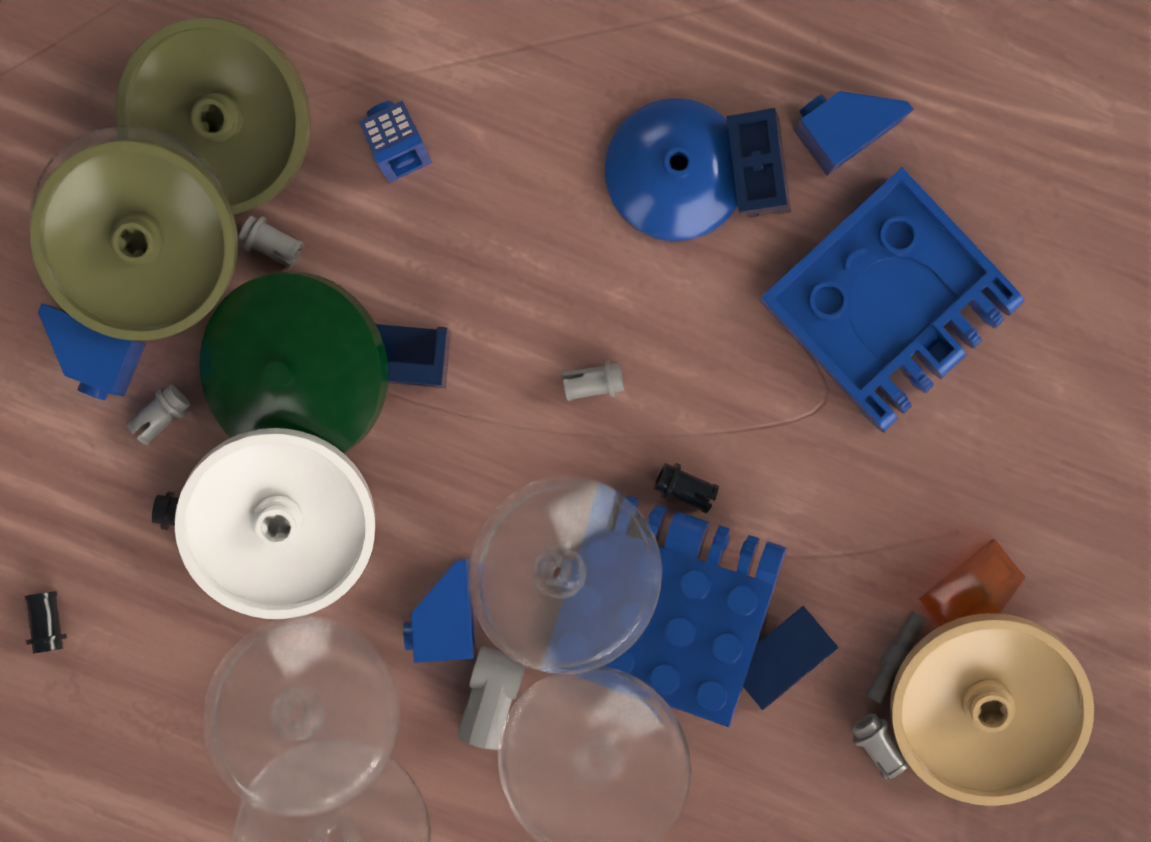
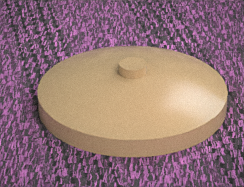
M983 613L969 615L948 622L930 632L913 647L904 659L895 677L891 691L890 716L896 741L903 757L916 775L927 785L961 802L984 806H999L1035 797L1056 785L1073 769L1084 753L1090 739L1094 721V701L1091 686L1084 669L1073 652L1054 633L1022 617L999 613Z

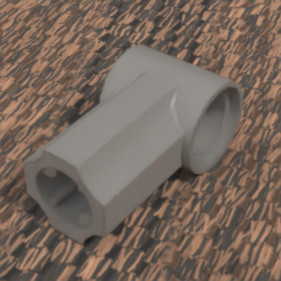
M481 645L469 687L472 688L471 694L465 707L457 739L482 749H498L511 701H516L528 658Z

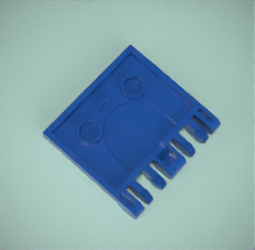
M903 167L759 299L855 402L864 416L883 433L898 420V417L874 391L876 388L901 413L904 414L912 407L906 394L888 378L900 368L910 383L923 393H927L934 386L927 374L911 358L914 353L928 370L940 379L966 357V352L962 346L943 327L946 323L968 347L974 349L982 342L978 331L960 314V310L969 303L984 323L997 328L1004 321L998 309L1010 316L1024 303L1021 293Z
M601 487L590 513L587 532L544 662L725 727H730L787 547L767 541L757 568L756 577L754 578L749 576L758 548L759 538L749 535L743 542L737 571H733L720 566L724 551H726L730 541V528L718 526L706 562L699 558L709 529L708 521L676 511L666 536L665 546L661 547L657 543L666 518L667 509L655 505L649 514L643 541L629 536L633 521L638 512V498L626 496L616 522V529L613 531L611 528L619 506L621 493Z

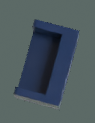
M376 324L386 350L388 383L446 388L451 331L447 327L426 329Z

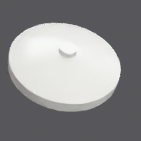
M282 428L258 429L236 435L222 442L208 452L192 470L177 504L175 515L176 542L179 554L191 577L217 602L234 611L252 617L264 619L295 618L327 607L343 596L356 583L363 573L372 552L375 538V508L370 490L362 474L355 464L335 446L302 431Z

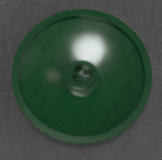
M297 271L279 272L260 276L240 285L218 305L203 335L200 350V377L210 410L218 424L230 438L258 429H292L321 438L335 446L342 453H345L363 440L376 423L382 411L388 388V361L385 346L375 322L364 306L351 293L333 281L318 275Z

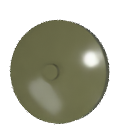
M203 17L178 21L161 28L149 36L133 53L122 73L118 86L116 119L120 139H142L157 142L176 149L193 159L212 176L221 188L233 215L263 205L277 196L292 181L304 160L310 138L311 119L308 97L299 73L287 55L271 39L241 22L224 18Z
M111 140L88 147L71 156L44 183L34 204L30 224V245L37 272L52 298L79 323L103 335L131 341L157 340L178 334L192 327L204 318L221 299L229 286L237 261L238 236L236 223L230 205L221 188L202 166L187 155L167 145L148 140Z

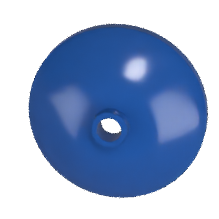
M671 98L655 101L641 107L619 126L608 147L605 162V180L613 205L629 225L655 239L681 242L697 239L711 233L732 215L738 203L727 119L708 105L697 101ZM674 156H681L686 160L687 168L682 171H676L671 168L669 160Z

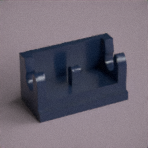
M771 108L726 116L739 213H745L748 217H758L759 213L774 211L776 214L791 212L780 120L776 109Z
M802 606L757 643L743 687L758 706L764 710L839 647L808 610Z

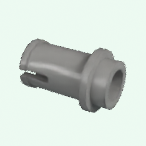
M250 216L239 234L238 241L245 244L244 249L251 252L254 249L281 263L290 270L301 253L298 250L303 248L304 242L298 241L268 225V219L263 216L259 219Z
M605 360V365L563 371V383L567 401L608 393L613 398L616 397V392L625 391L620 362L611 364L610 360Z
M169 385L165 389L158 388L155 391L156 397L136 416L126 422V426L132 435L146 422L150 423V426L136 438L141 443L149 445L176 418L183 419L186 416L185 410L190 406V403L183 393L173 385Z
M869 714L853 725L851 729L855 735L853 741L857 746H863L880 771L883 779L894 778L901 774L909 765L887 732L888 723L886 720L879 719L876 714Z

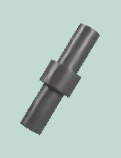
M911 610L894 643L888 642L879 659L883 660V663L866 692V696L883 705L893 686L901 664L915 646L929 619Z

